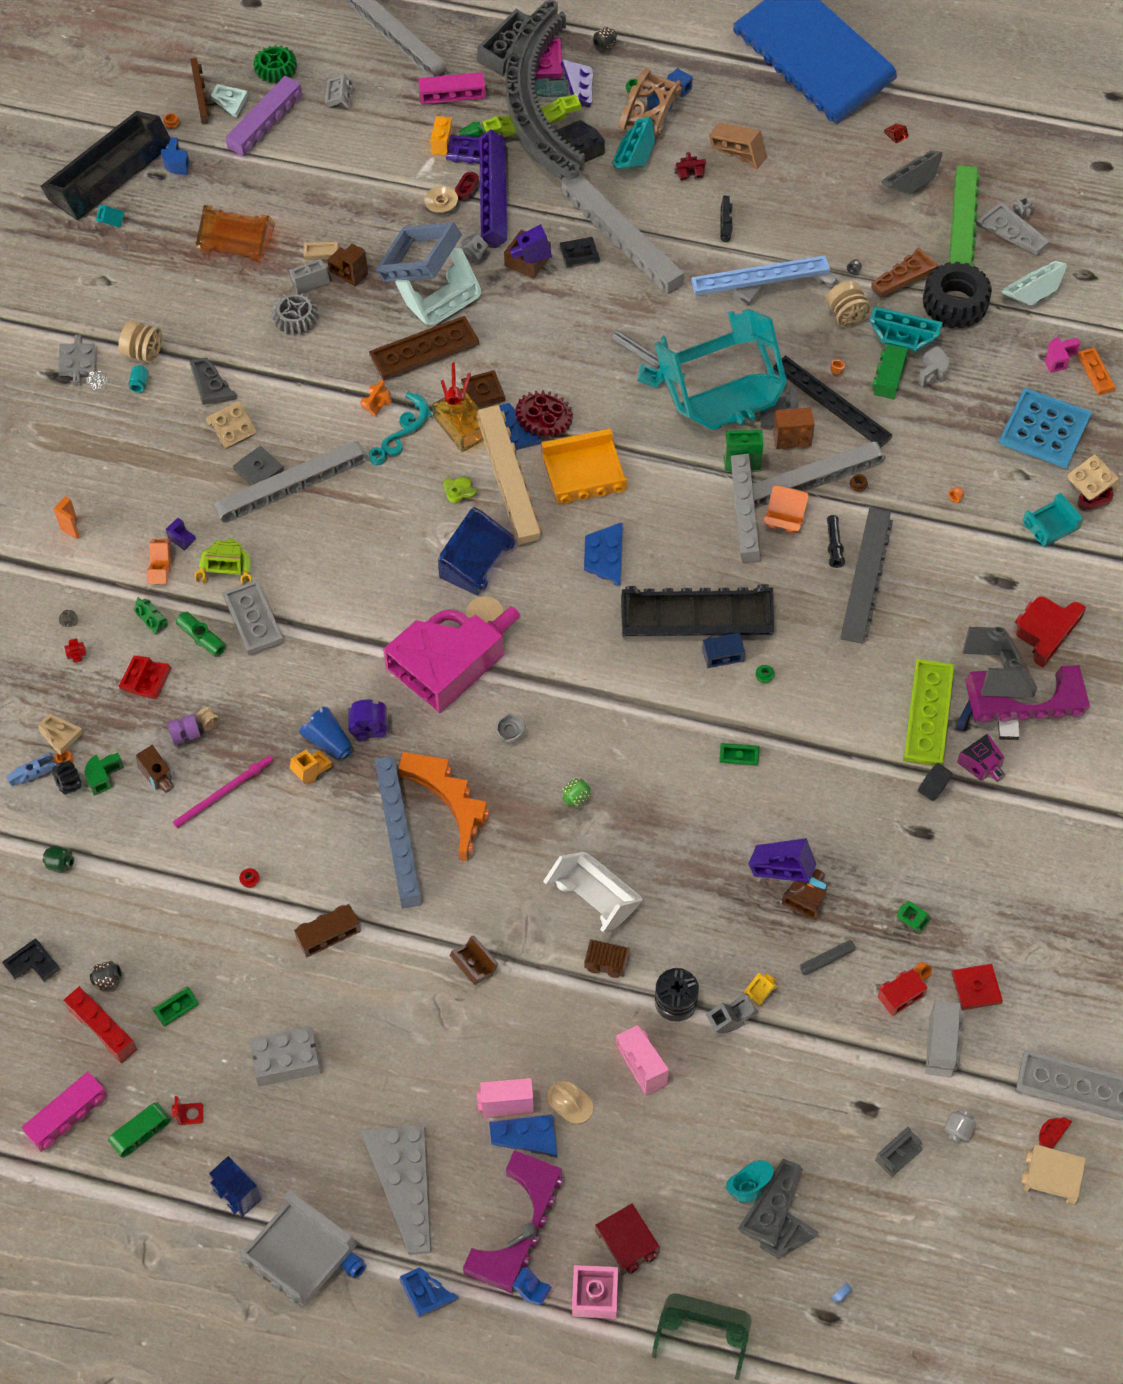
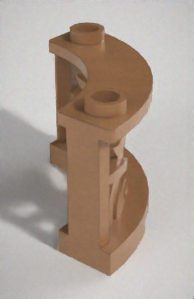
M645 68L637 78V85H633L628 95L630 101L627 103V107L623 108L618 128L629 130L634 126L630 123H635L637 119L650 116L652 122L655 123L653 130L656 139L662 135L664 129L662 125L667 112L675 98L680 95L682 87L680 86V80L674 82L651 74V70ZM655 92L660 104L652 110L645 112L644 104L639 97H648ZM635 107H641V114H639V109L637 111L634 110Z

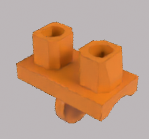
M380 380L377 385H371L368 391L370 394L369 398L363 397L360 404L363 409L369 410L372 416H376L383 405L389 406L392 399L390 391L385 387V381Z

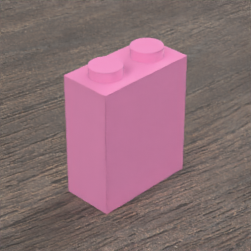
M531 1078L480 1083L481 1090H477L478 1111L483 1110V1118L534 1113Z

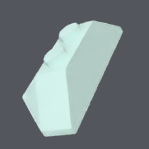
M1053 261L1049 265L1043 266L1006 286L1002 290V294L1019 302L1034 305L1038 300L1050 296L1051 293L1058 289L1067 265L1066 263Z

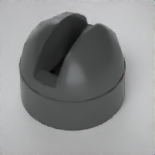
M857 259L851 260L847 265L848 272L853 275L858 274L862 268V264Z

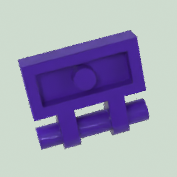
M451 135L448 151L453 152V154L447 153L446 160H452L457 163L458 161L467 162V164L479 163L480 156H474V154L480 155V138Z

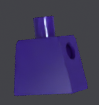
M541 224L517 236L519 246L510 249L513 259L523 256L527 264L552 257L548 239Z

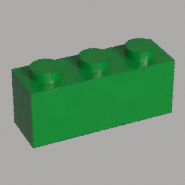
M887 344L886 350H882L880 355L882 363H878L876 369L878 377H874L872 387L875 388L874 395L895 399L908 348Z

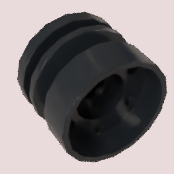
M672 968L659 976L655 989V1007L663 1018L669 1021L680 1022L694 1014L699 994V984L696 977L683 968Z

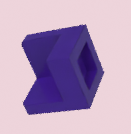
M176 518L165 529L168 539H171L172 543L184 551L196 540L195 535L185 529L184 522L180 518Z

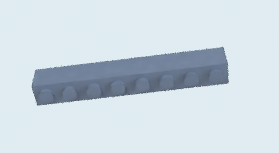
M394 756L375 759L401 908L420 906L419 886Z

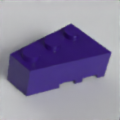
M807 838L756 845L748 863L753 876L808 883L816 867V861Z

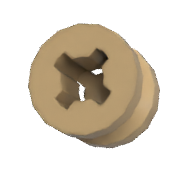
M205 707L197 713L196 720L198 723H202L205 731H210L219 724L220 717L214 714L211 707Z

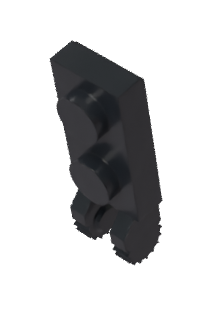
M726 195L723 196L720 207V238L723 242L730 241L733 229L732 216H730L733 204L730 203V196Z

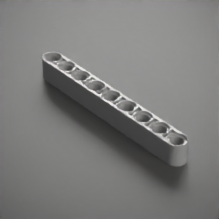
M347 0L351 8L429 77H437L447 71L445 62L377 1Z
M353 441L221 498L215 502L214 509L222 522H230L361 465L367 460L368 456L360 443Z
M871 442L753 484L755 509L769 504L774 485L807 491L877 466L884 462L886 456L877 442Z

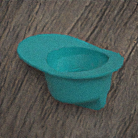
M754 1161L730 1177L726 1183V1189L728 1193L736 1196L739 1203L753 1202L761 1196L762 1187L772 1179L774 1168L767 1161Z

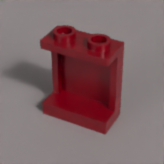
M633 1203L595 1224L596 1234L599 1239H603L618 1263L622 1275L627 1272L628 1274L634 1273L640 1268L639 1265L644 1262L650 1263L654 1261L660 1253L659 1244Z

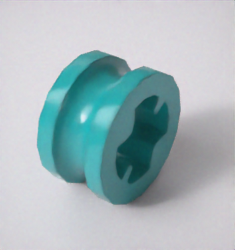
M379 447L370 450V462L376 466L382 465L386 460L385 451Z

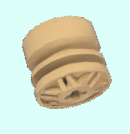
M856 281L841 282L834 286L827 294L826 301L837 322L842 327L856 326L863 322L871 313V306Z
M129 320L120 334L119 353L122 356L137 358L139 361H144L148 364L154 362L162 344L161 329Z

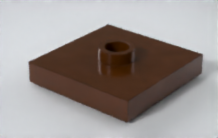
M495 370L470 376L465 394L471 409L505 401V395ZM466 378L461 379L462 386L464 385Z

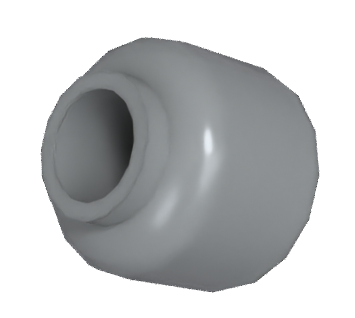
M962 1110L952 1112L944 1127L945 1131L949 1134L948 1138L957 1143H960L961 1140H970L976 1127V1122L973 1120L974 1116Z

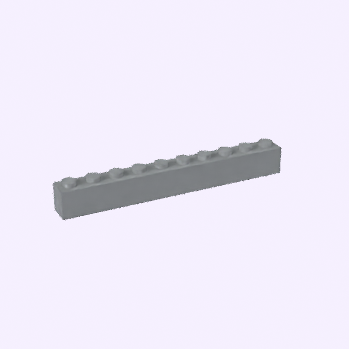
M580 173L576 179L565 178L562 180V195L568 198L574 207L578 208L586 218H589L594 226L599 228L607 238H610L615 246L620 248L626 257L630 258L639 269H642L647 277L652 279L661 290L663 289L669 294L683 285L684 273Z

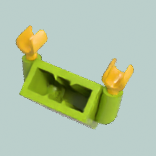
M228 538L226 541L217 540L211 547L201 553L198 566L200 570L194 574L197 583L200 577H202L203 584L207 582L205 570L206 572L240 575L242 572L241 585H243L245 580H249V583L252 582V578L249 575L251 572V558L246 550L242 549L241 543L236 542L233 538Z

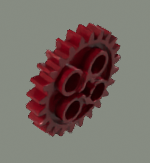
M535 390L534 395L528 392V396L523 395L522 399H519L515 410L516 421L520 422V427L525 426L524 431L530 430V435L537 433L538 438L540 435H543L545 439L547 435L554 438V434L560 437L561 433L565 434L566 429H570L573 420L572 407H568L569 402H563V397L558 399V394L552 396L551 391L545 394L544 390L539 394Z

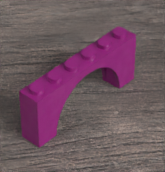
M1080 665L1061 666L1055 673L1056 689L1053 697L1044 703L1035 705L1019 703L1009 697L982 696L981 691L987 671H972L965 679L975 722L990 723L996 720L1007 722L1011 719L1025 721L1029 718L1042 720L1047 717L1063 718L1072 715L1073 717H1080L1090 708Z
M516 1150L513 1151L506 1167V1176L518 1182L528 1193L534 1209L531 1223L535 1226L536 1236L532 1239H524L511 1248L509 1246L496 1251H482L471 1248L463 1266V1273L511 1294L514 1290L512 1285L523 1267L527 1268L531 1259L529 1255L530 1250L537 1246L540 1237L537 1235L540 1228L545 1227L548 1219L546 1212L548 1208L552 1209L556 1200L554 1193L556 1189L560 1190L564 1181L562 1168Z

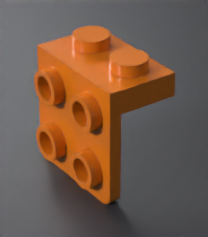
M774 485L763 523L773 529H778V527L785 528V531L790 533L800 531L809 494L805 491Z

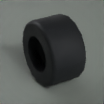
M936 763L919 786L918 792L931 801H935L953 773L940 763Z

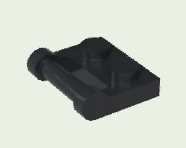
M593 237L560 242V250L566 268L586 262H600Z

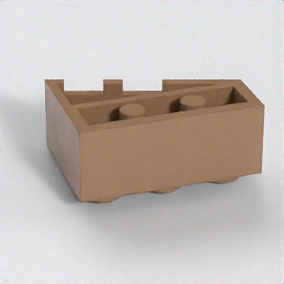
M718 123L709 134L713 149L728 156L734 155L740 158L739 161L743 163L747 161L753 164L755 169H758L767 158L761 130Z

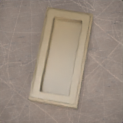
M338 242L304 243V260L328 259L338 250Z

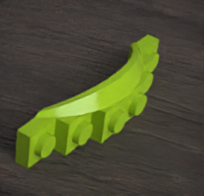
M574 94L560 97L541 108L544 116H546V120L551 124L565 120L567 113L581 110V104L577 95ZM494 116L491 119L482 121L485 133L492 129L498 134L502 133L503 137L517 134L510 116Z

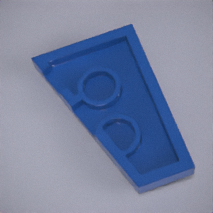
M552 1115L489 1122L492 1145L515 1150L522 1149L531 1151V1153H542L557 1158Z

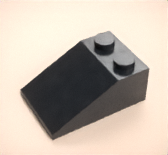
M581 120L555 130V133L558 132L559 136H562V140H566V144L570 143L571 147H575V151L579 150L580 154L584 153L585 162L605 154L604 138L597 129Z

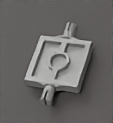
M78 334V336H74L73 344H60L59 376L73 377L74 386H76V380L77 386L80 385V377L95 376L96 346L95 344L81 343L82 336Z

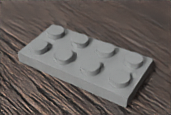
M258 580L222 592L248 655L284 642Z

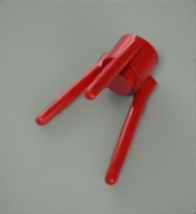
M452 362V387L447 391L444 380H441L445 401L450 405H459L461 401L465 400V392L471 373L467 374L461 392L459 387H456L455 363Z

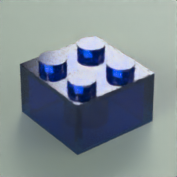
M229 1156L209 1173L212 1180L209 1183L214 1188L212 1190L220 1199L224 1197L227 1202L226 1205L234 1214L238 1212L243 1217L262 1200L257 1185Z

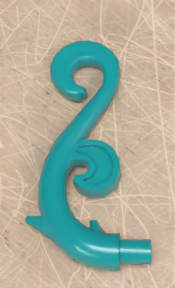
M409 391L406 393L405 397L412 400L415 408L419 407L420 415L415 421L413 413L404 412L401 414L399 423L404 429L386 437L381 443V448L385 451L386 455H399L403 450V445L396 438L413 433L426 422L428 416L433 417L427 401L421 395ZM396 439V447L390 448L387 446L391 440Z

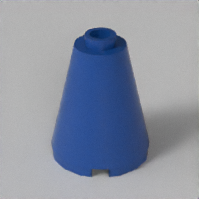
M324 706L309 717L311 720L308 725L304 723L299 730V733L304 738L337 759H346L352 753L350 741L328 707Z

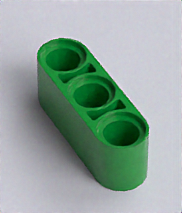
M155 1102L116 1130L109 1137L108 1141L120 1157H126L170 1123L171 1118L162 1106Z

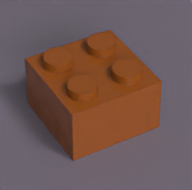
M811 407L775 410L773 436L776 449L812 446L815 424Z

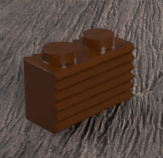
M590 939L584 968L591 973H607L608 976L613 978L624 977L630 956V948Z

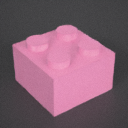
M574 1265L572 1317L616 1319L618 1267Z

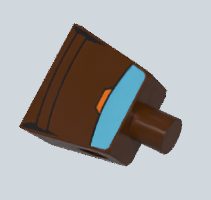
M153 745L136 754L139 770L155 790L161 787L167 793L174 788V784L171 782V771Z
M815 869L809 883L794 881L783 894L782 904L817 920L828 886L822 882L825 876L824 872Z

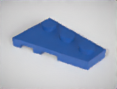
M510 403L499 405L500 410L504 411L506 418L504 423L510 429V441L514 443L516 450L541 444L542 439L538 438L536 433L530 435V430L524 431L525 426H519L520 422L516 421V411Z

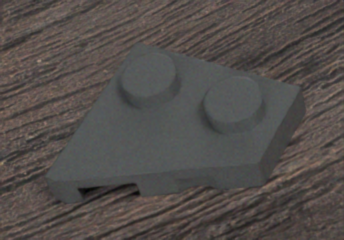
M787 1212L776 1246L773 1247L761 1242L759 1247L779 1259L814 1239L818 1235V1231Z

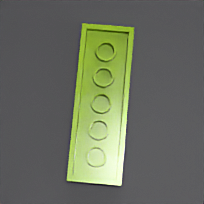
M916 659L903 761L932 766L936 763L943 765L954 664Z

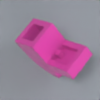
M1057 337L1049 343L1045 363L1050 373L1067 369L1069 356L1078 354L1081 344L1078 338L1061 342L1060 338Z

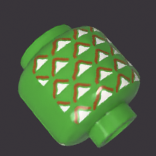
M574 778L563 787L562 792L564 796L562 799L569 807L571 805L580 807L591 797V788L582 778L580 780Z

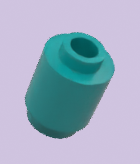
M137 365L131 369L128 384L133 392L140 393L146 388L149 371L144 366Z

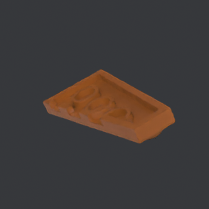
M918 247L915 249V253L907 255L902 263H897L890 272H885L871 283V288L880 297L886 296L928 276L932 270H936L938 265Z

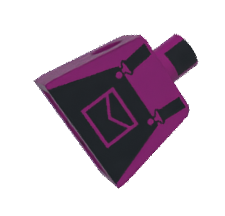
M988 733L959 753L957 763L981 781L991 775L996 782H999L1006 775L1000 769L1005 758Z

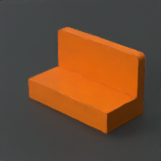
M65 496L53 509L60 530L77 539L79 533L75 523L78 519L71 499Z

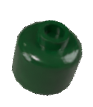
M52 845L45 850L43 863L48 870L65 873L73 866L74 857L69 848Z

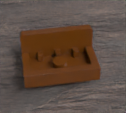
M474 935L469 938L467 944L452 950L449 955L474 985L492 977L498 966L495 958Z

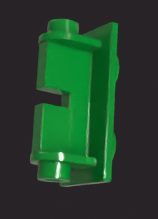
M137 597L134 609L136 615L157 635L160 627H167V619L160 612L156 613L158 609L149 599L141 600L140 597Z

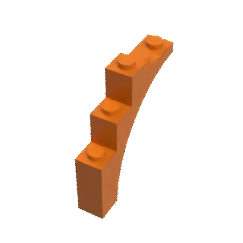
M403 752L398 768L399 777L428 788L438 795L449 807L460 831L459 860L467 861L469 854L472 855L474 843H472V839L477 836L478 827L483 828L484 822L489 819L490 809H487V801L469 799L471 788H468V781L451 778L452 767H449V759Z

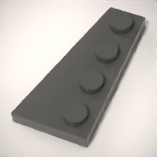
M782 1159L772 1179L766 1184L761 1196L755 1201L738 1227L742 1234L773 1247L776 1246L803 1171L799 1164Z

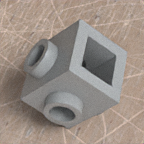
M478 233L464 238L460 243V248H462L469 263L475 260L479 261L484 256L483 252L488 246Z

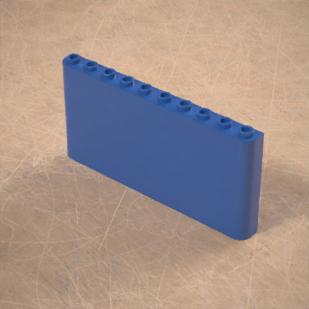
M763 0L733 23V31L737 36L740 35L747 45L750 44L757 54H761L768 64L773 65L777 73H781L787 82H791L798 92L801 91L809 102L812 101L819 111L825 113L828 120L836 124L897 78L894 66L820 0Z

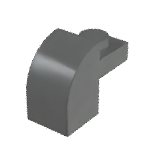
M745 993L729 1005L721 1003L706 1015L715 1032L728 1033L745 1025L744 1022L758 1013V1010L749 994Z

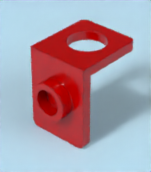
M175 1096V1104L172 1105V1117L176 1118L178 1125L202 1124L203 1104L201 1102L181 1104L179 1097ZM191 1108L198 1110V1116L195 1119H189L186 1116L187 1111Z

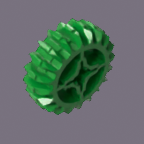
M275 44L274 47H263V50L258 51V54L255 55L253 62L254 71L258 78H261L263 81L267 80L268 83L274 82L276 84L284 76L292 78L293 74L296 73V56L292 50H289L288 47L283 48L282 45L277 47Z

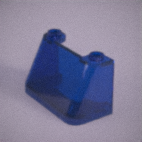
M472 507L440 553L438 558L439 578L478 596L482 590L486 589L488 585L487 573L502 550L507 552L514 547L516 542L514 535L485 512Z

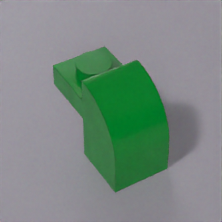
M119 753L108 755L102 760H99L98 756L95 755L87 762L85 776L94 796L111 789L112 786L107 775L124 768Z

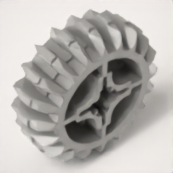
M290 292L288 296L283 294V298H278L272 308V320L275 326L286 334L289 332L292 335L295 332L301 334V331L307 333L308 328L312 329L319 317L316 302L310 295L306 296L305 293L299 295L298 292L296 294Z

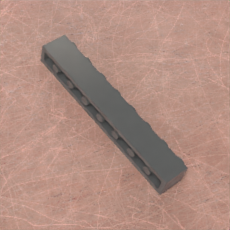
M869 508L843 623L841 640L863 644L864 637H868L870 626H867V621L871 622L873 611L870 610V607L875 606L877 595L873 594L874 590L878 591L880 580H877V575L881 576L883 565L880 564V561L885 560L887 550L883 548L884 545L888 546L890 535L887 534V530L891 531L893 520H890L891 512Z

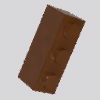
M347 904L345 906H338L328 914L319 915L309 923H302L297 929H294V932L307 958L361 932V927L350 904Z

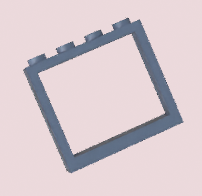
M454 222L403 227L375 271L384 283L395 282L396 280L433 279L437 276L456 246L462 233ZM439 239L426 261L399 263L412 242Z

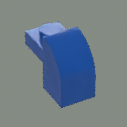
M171 137L166 149H161L164 167L170 173L187 175L190 164L188 151L180 150L178 138Z

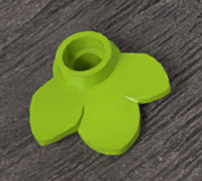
M466 476L458 477L456 480L446 478L443 482L446 496L453 503L460 502L462 498H472L478 492V490L471 487V479Z

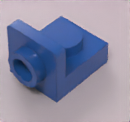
M527 1268L522 1269L512 1285L525 1301L538 1305L543 1303L552 1288L549 1284L541 1282Z

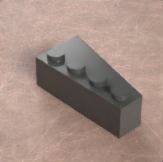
M516 8L478 46L477 60L503 76L506 71L512 44L522 26L529 19V16Z

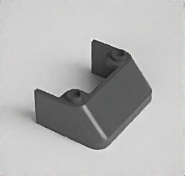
M969 626L962 653L999 655L1004 664V668L987 669L981 695L1027 698L1035 696L1037 686L1020 651L1007 631L1002 627Z

